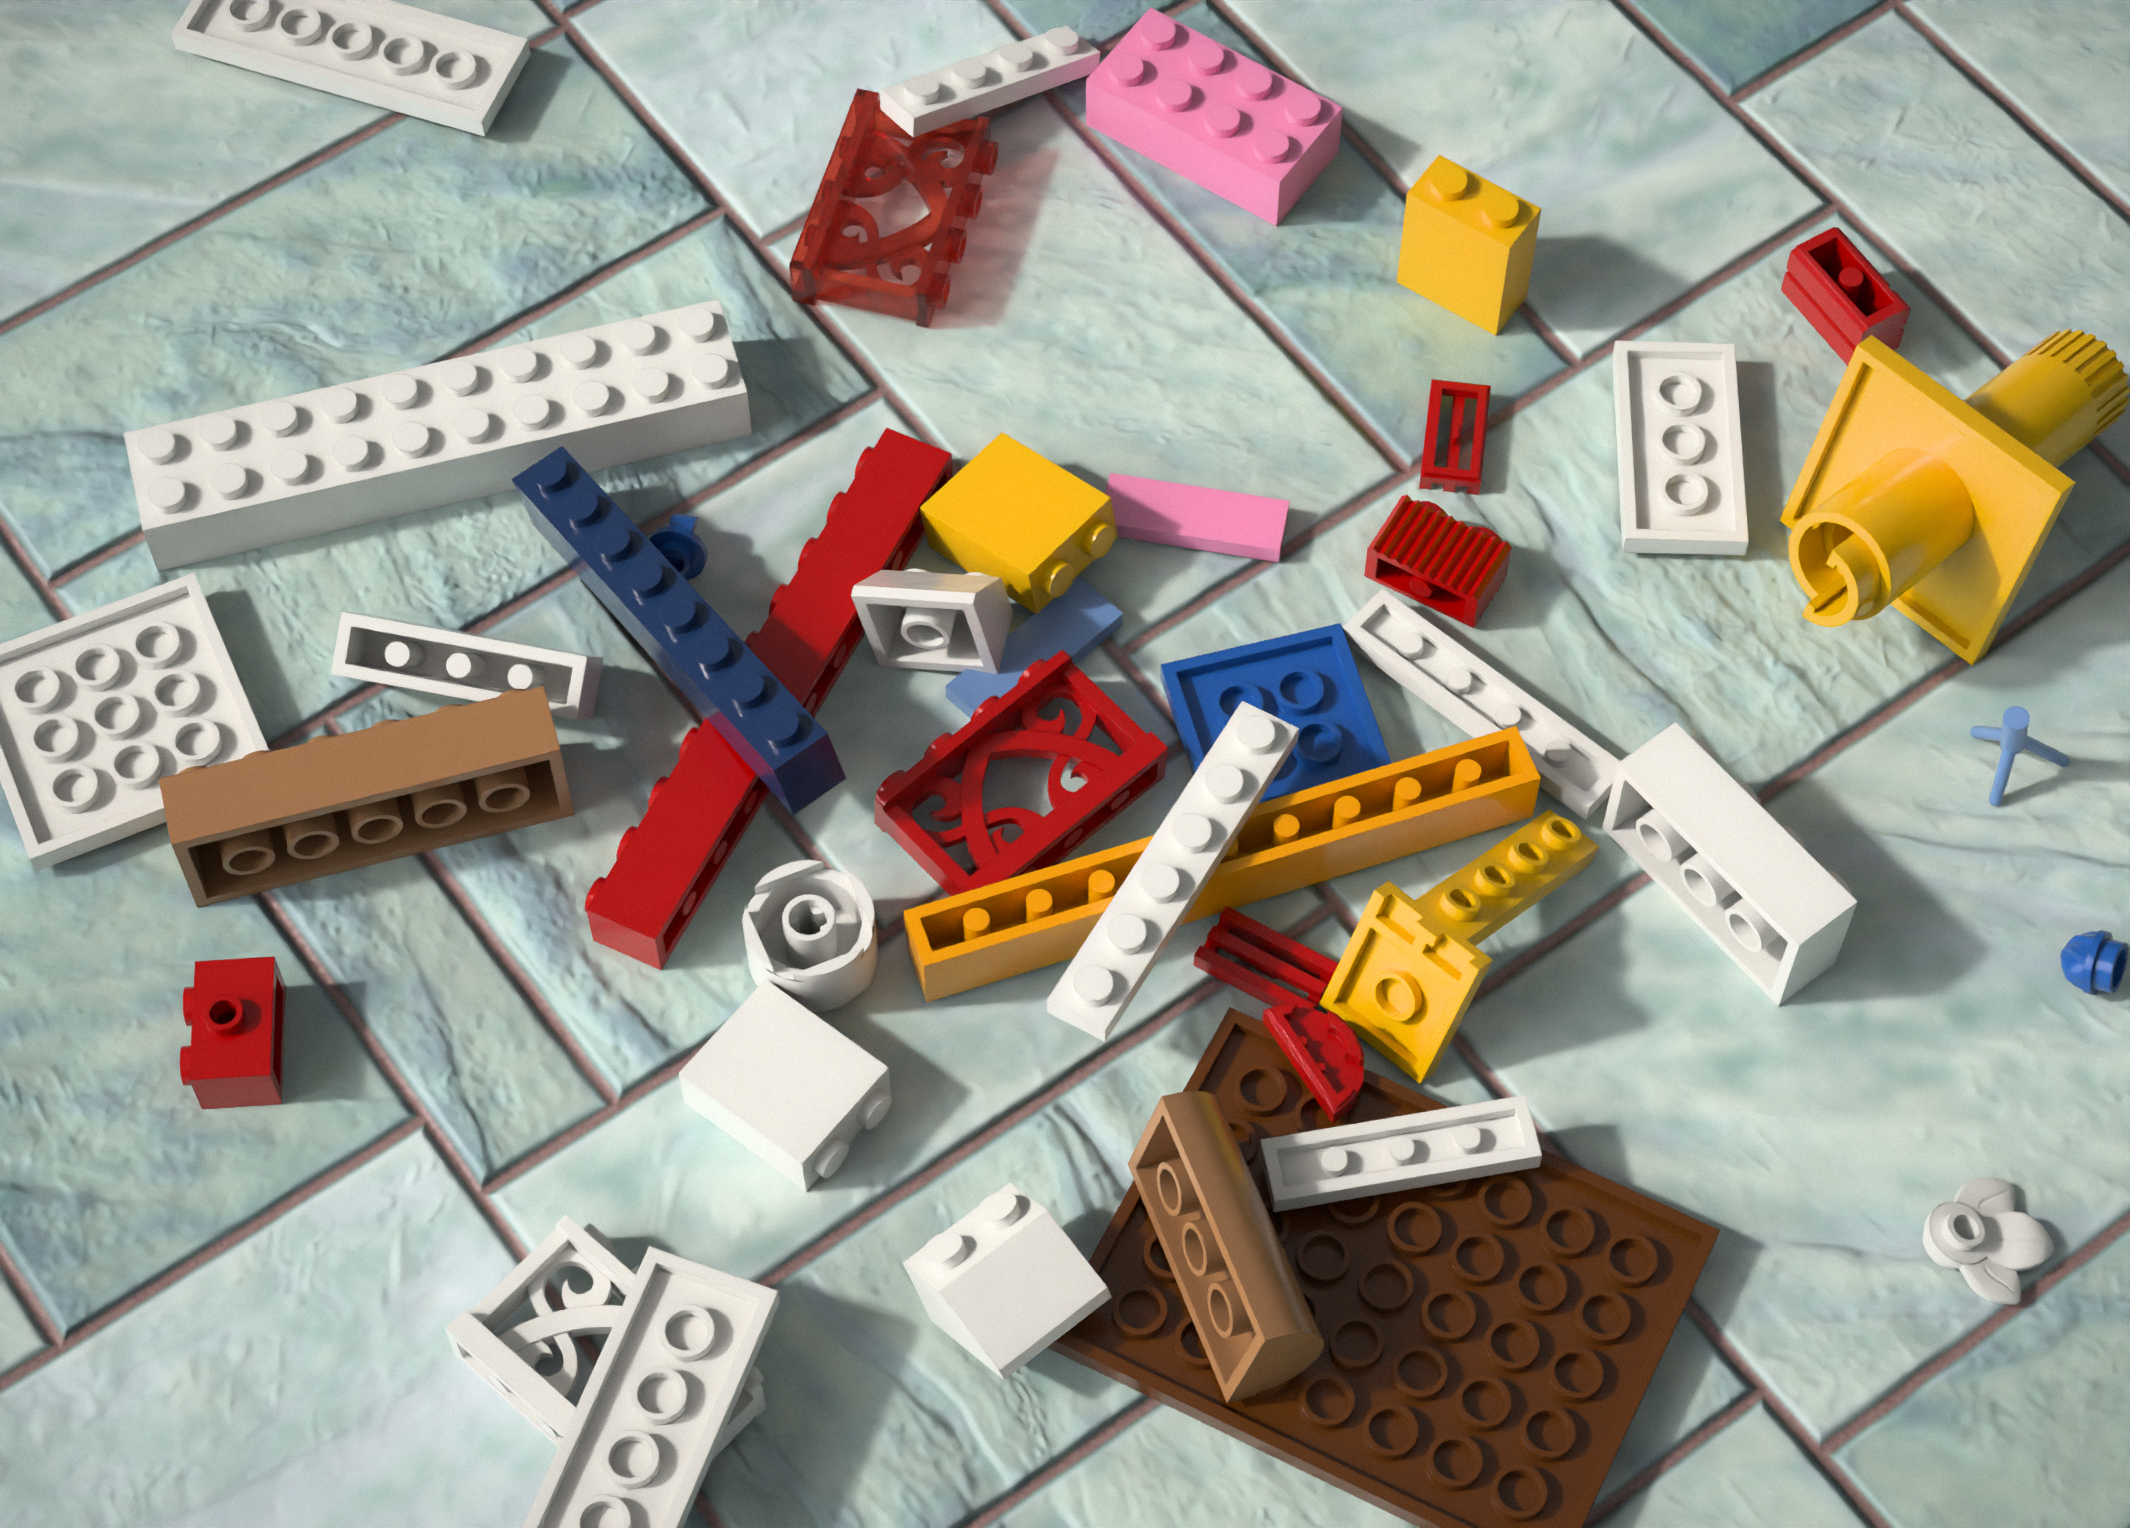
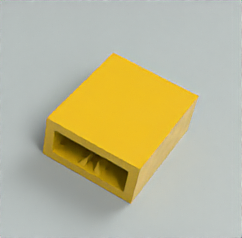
M1438 155L1407 192L1397 283L1496 336L1527 298L1541 208Z
M1003 432L920 507L928 545L931 549L968 572H979L991 577H1001L1007 596L1035 614H1038L1053 598L1062 596L1071 586L1073 579L1094 559L1103 557L1112 547L1114 540L1118 538L1110 496Z

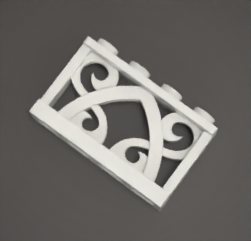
M567 1215L555 1225L556 1229L470 1312L464 1309L445 1328L454 1354L557 1447H559L576 1409L568 1401L576 1385L579 1372L578 1357L571 1338L610 1334L622 1307L608 1305L611 1293L624 1303L640 1267L637 1265L632 1270H629L614 1257L617 1253L614 1245L597 1227L588 1223L582 1229ZM575 1266L586 1270L594 1282L591 1290L583 1294L574 1293L569 1288L567 1279L562 1288V1299L566 1309L553 1312L545 1299L547 1280L558 1269L563 1267ZM530 1297L538 1317L526 1321L496 1337L493 1332ZM556 1342L563 1355V1367L554 1375H541L535 1370V1366L542 1358L554 1359L547 1345ZM754 1364L713 1459L753 1418H758L766 1409L763 1387L761 1385L764 1377Z

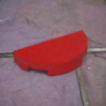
M1289 1002L1263 1010L1262 1021L1327 1117L1334 1124L1352 1109L1363 1087L1365 1053L1356 1032L1338 1014L1331 1011L1325 1014L1313 1008H1296V1003Z

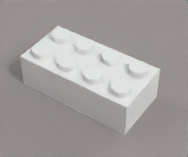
M1674 722L1617 764L1602 829L1778 1007L1835 964L1858 901L1852 896V892L1844 879L1833 871H1826L1806 851V847L1799 835L1790 827L1781 826L1761 807L1755 792L1747 784L1735 781L1716 762L1712 751L1701 739L1691 738Z

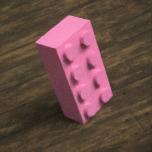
M1151 7L1086 79L1087 126L1276 227L1339 153L1343 107Z

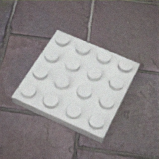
M195 573L0 644V782L29 859L36 872L167 822L159 778L176 775L180 771L192 766L209 767L242 759L247 754L255 751L269 750Z

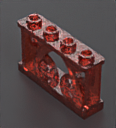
M857 88L789 263L792 300L812 306L816 305L817 300L913 320L916 321V326L929 328L935 308L943 310L947 304L951 287V276L948 275L951 264H960L963 259L967 243V230H964L968 219L976 220L983 198V186L980 185L983 175L992 176L996 167L999 143L991 140L990 118L978 116L977 121L964 119L912 137L880 109V94L878 92ZM892 137L910 140L913 142L909 147H907ZM933 146L961 151L964 155L962 162L954 168H946L940 164L944 159L948 158V151L934 152L925 159V162L920 156ZM889 166L893 167V169L887 175H885L889 169ZM877 167L882 170L884 177L871 179L865 173L868 168ZM906 178L924 200L929 214L897 233L879 238L878 226L872 215L854 202L856 198H871L885 194L897 187ZM952 187L948 198L943 188ZM854 225L862 227L867 234V242L860 243L859 232L852 237L843 235L844 229ZM932 243L928 252L924 247ZM889 263L891 273L902 281L901 270L908 265L919 267L921 275L915 283L909 286L889 282L880 277L878 265ZM866 268V276L843 272L842 270Z

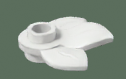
M1991 1177L1974 1179L1965 1183L1958 1190L1954 1202L1940 1204L1928 1215L1923 1232L1925 1250L1937 1264L1949 1269H1960L1970 1288L1979 1296L1996 1303L2018 1304L2021 1300V1286L2017 1272L2040 1266L2053 1254L2054 1244L2041 1223L2026 1213L2014 1212L2015 1191L2012 1184L2002 1179Z

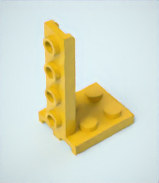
M1549 809L1416 900L1412 899L1390 881L1386 882L1374 890L1319 1005L1327 1012L1331 1011L1338 1014L1359 1037L1421 1084L1435 1073L1493 959L1475 946L1585 869L1594 858L1600 846L1581 833L1580 829L1572 821L1558 816Z

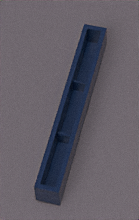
M563 446L511 479L534 527L793 815L846 779L829 735Z

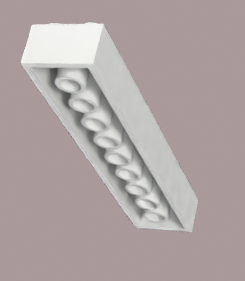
M720 299L125 432L124 438L142 530L159 572L515 490L516 488L511 479L561 446L588 473L752 435L746 386Z

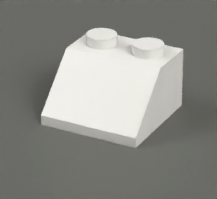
M917 568L906 571L880 570L853 586L851 597L879 666L963 672L965 669L998 674L1013 615L1001 577H991L979 572H970L965 575L931 573Z
M1010 1182L996 1193L986 1197L978 1207L946 1231L933 1237L922 1249L903 1262L930 1320L1003 1380L1016 1372L1112 1297L1108 1287L1048 1210Z

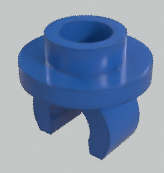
M673 513L669 525L654 531L649 540L686 580L697 577L703 571L708 557L707 548L701 538L694 533L698 524V517Z

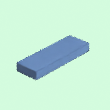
M1078 577L1062 596L1053 598L1038 614L1034 613L1007 635L998 674L965 669L945 686L946 698L971 719L975 710L986 699L994 695L1001 698L1015 687L1022 673L1039 659L1048 661L1059 651L1064 650L1072 657L1074 664L1078 663L1123 626V613L1083 578Z

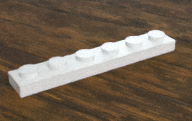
M1244 701L1240 703L1048 997V1013L1106 1042L1297 744L1299 728Z

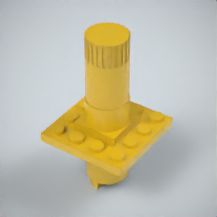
M2065 329L2061 333L2057 331L1962 401L1873 335L1858 344L1779 520L1792 530L1788 547L1791 567L1800 586L1812 599L1808 602L1802 617L1820 626L1837 627L1847 623L1849 620L1860 621L1872 618L1891 604L1970 665H1974L1985 656L2076 483L2057 468L2119 420L2126 411L2124 408L2129 404L2130 400L2127 398V395L2130 394V386H2127L2129 378L2128 374L2124 373L2123 368L2125 366L2122 361L2119 362L2116 358V352L2113 349L2110 350L2107 347V343L2103 340L2098 341L2095 339L2096 336L2091 333L2086 335L2082 330L2072 332L2071 329Z

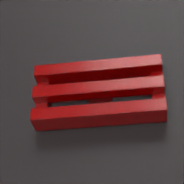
M1431 379L1419 489L1431 490L1432 483L1444 484L1443 491L1455 493L1456 486L1468 487L1467 494L1479 495L1491 386ZM1442 395L1452 396L1453 403L1446 467L1434 466L1441 398ZM1465 398L1477 399L1470 470L1458 469Z
M1225 906L1220 914L1219 923L1217 926H1212L1207 934L1206 943L1204 946L1200 945L1194 954L1193 966L1272 1007L1289 1002L1296 1003V1008H1313L1317 1010L1339 963ZM1222 949L1253 965L1255 970L1273 979L1278 978L1309 995L1304 999L1217 953Z

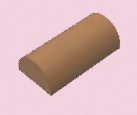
M1186 1091L1161 1096L1128 1162V1167L1227 1403L1255 1396L1256 1393L1276 1387L1292 1379L1308 1368L1320 1356L1324 1348V1341L1219 1099L1215 1095L1203 1091Z

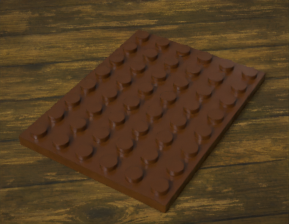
M1229 1007L1183 1092L1203 1091L1211 1093L1219 1099L1324 1341L1322 1353L1308 1368L1285 1383L1256 1393L1255 1396L1227 1403L1134 1180L1088 1262L1108 1287L1112 1297L1047 1348L1419 1528H1583L1714 1248L1720 1230L1541 1149L1542 1158L1540 1166L1536 1168L1273 1212L1259 1152L1261 1139L1450 1107L1364 1068L1363 1087L1352 1109L1332 1124L1264 1022Z

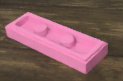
M1109 474L1105 494L1110 496L1112 500L1118 537L1279 562L1290 501L1122 474Z

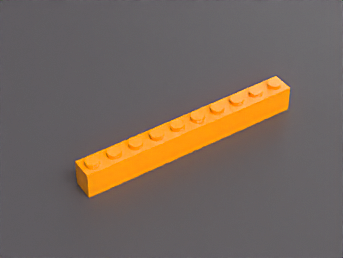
M1510 727L1257 804L1181 925L1221 913L1225 906L1232 909L1533 817L1541 777L1517 727ZM1153 836L904 910L906 948L926 1003L1074 958Z

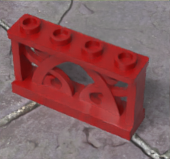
M1061 650L1048 661L1039 659L1032 663L1022 673L1017 685L1001 698L994 695L986 699L975 710L971 721L955 734L947 732L935 739L925 751L923 759L908 771L897 770L889 775L876 791L874 823L882 832H887L950 896H954L1060 863L1164 778L1168 747L1152 731L1148 734L1145 733L1072 662V657L1067 652ZM1055 698H1064L1073 702L1080 709L1082 722L1073 736L1063 734L1065 714L1062 709L1059 716L1051 721L1043 720L1038 716L1037 712ZM1095 725L1124 752L1122 755L1118 756L1099 745L1088 742ZM1019 726H1022V729H1023V730H1016V729H1017ZM1017 757L1054 760L1049 771L1047 783L1048 797L1053 810L1045 817L1031 810L1018 807L999 808L984 814L982 792L990 761ZM1070 764L1076 766L1071 772L1070 779L1079 777L1086 781V784L1076 792L1068 791L1061 785V778ZM963 771L961 784L953 779ZM937 795L944 799L946 805L941 810L930 811L929 817L939 822H952L961 817L962 825L944 832L928 831L921 828L914 821L912 812L928 798ZM1004 824H1016L1024 833L1014 842L1008 843L1002 838L1004 827L997 829L990 836L987 830ZM965 841L977 871L969 876L943 849Z

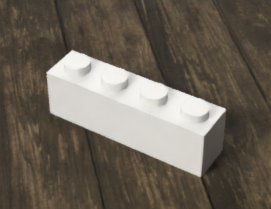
M341 612L331 674L478 702L496 698L500 694L512 689L529 690L544 686L551 715L580 720L593 719L604 657L366 613Z

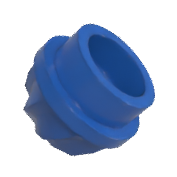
M2104 930L2075 935L2062 949L2060 955L2061 966L2066 979L2074 986L2082 989L2084 993L2096 995L2099 990L2115 993L2121 984L2127 965V943L2113 940L2112 933Z

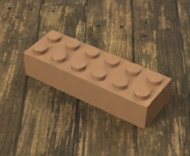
M544 686L529 690L512 689L500 694L496 698L467 705L450 704L437 709L433 713L404 720H383L374 724L371 728L338 736L321 735L309 740L305 744L276 751H255L247 754L242 759L209 767L192 766L180 771L176 775L159 778L171 845L197 908L575 815L562 754Z

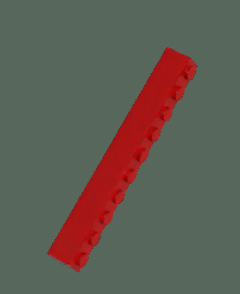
M887 427L875 447L868 446L862 452L856 465L855 479L847 492H838L832 500L827 513V524L819 537H811L805 543L798 560V570L789 585L783 583L777 588L769 606V617L759 632L752 631L744 642L813 718H815L865 635L864 627L851 597L853 586L880 570L904 571L926 534L920 507L953 478L952 453ZM705 718L700 728L692 727L688 731L680 747L677 765L669 777L662 776L656 782L649 797L647 813L638 827L631 826L624 833L617 849L616 863L606 878L601 876L593 883L585 901V912H587L593 941L659 970H662L770 792L768 786L707 718Z

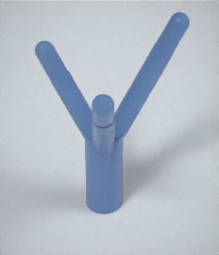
M2012 706L2004 712L2002 728L1973 726L1970 729L1972 737L1999 741L2000 748L2002 749L1989 797V802L1993 806L2001 804L2015 755L2021 753L2024 749L2061 767L2067 766L2070 762L2067 755L2027 735L2030 716L2028 711L2020 706Z

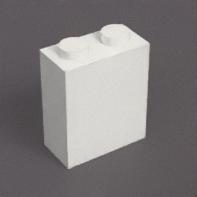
M766 979L679 1072L684 1103L805 1192L808 1191L820 1176L828 1178L838 1170L848 1154V1144L863 1128L867 1130L874 1128L883 1119L892 1102L888 1066Z

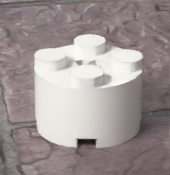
M815 860L790 862L775 868L762 877L754 888L755 894L749 901L747 908L745 906L742 918L749 969L756 985L759 987L766 979L812 1013L838 1008L868 989L875 978L878 944L873 901L862 881L845 869L844 873L826 868L824 867V862Z

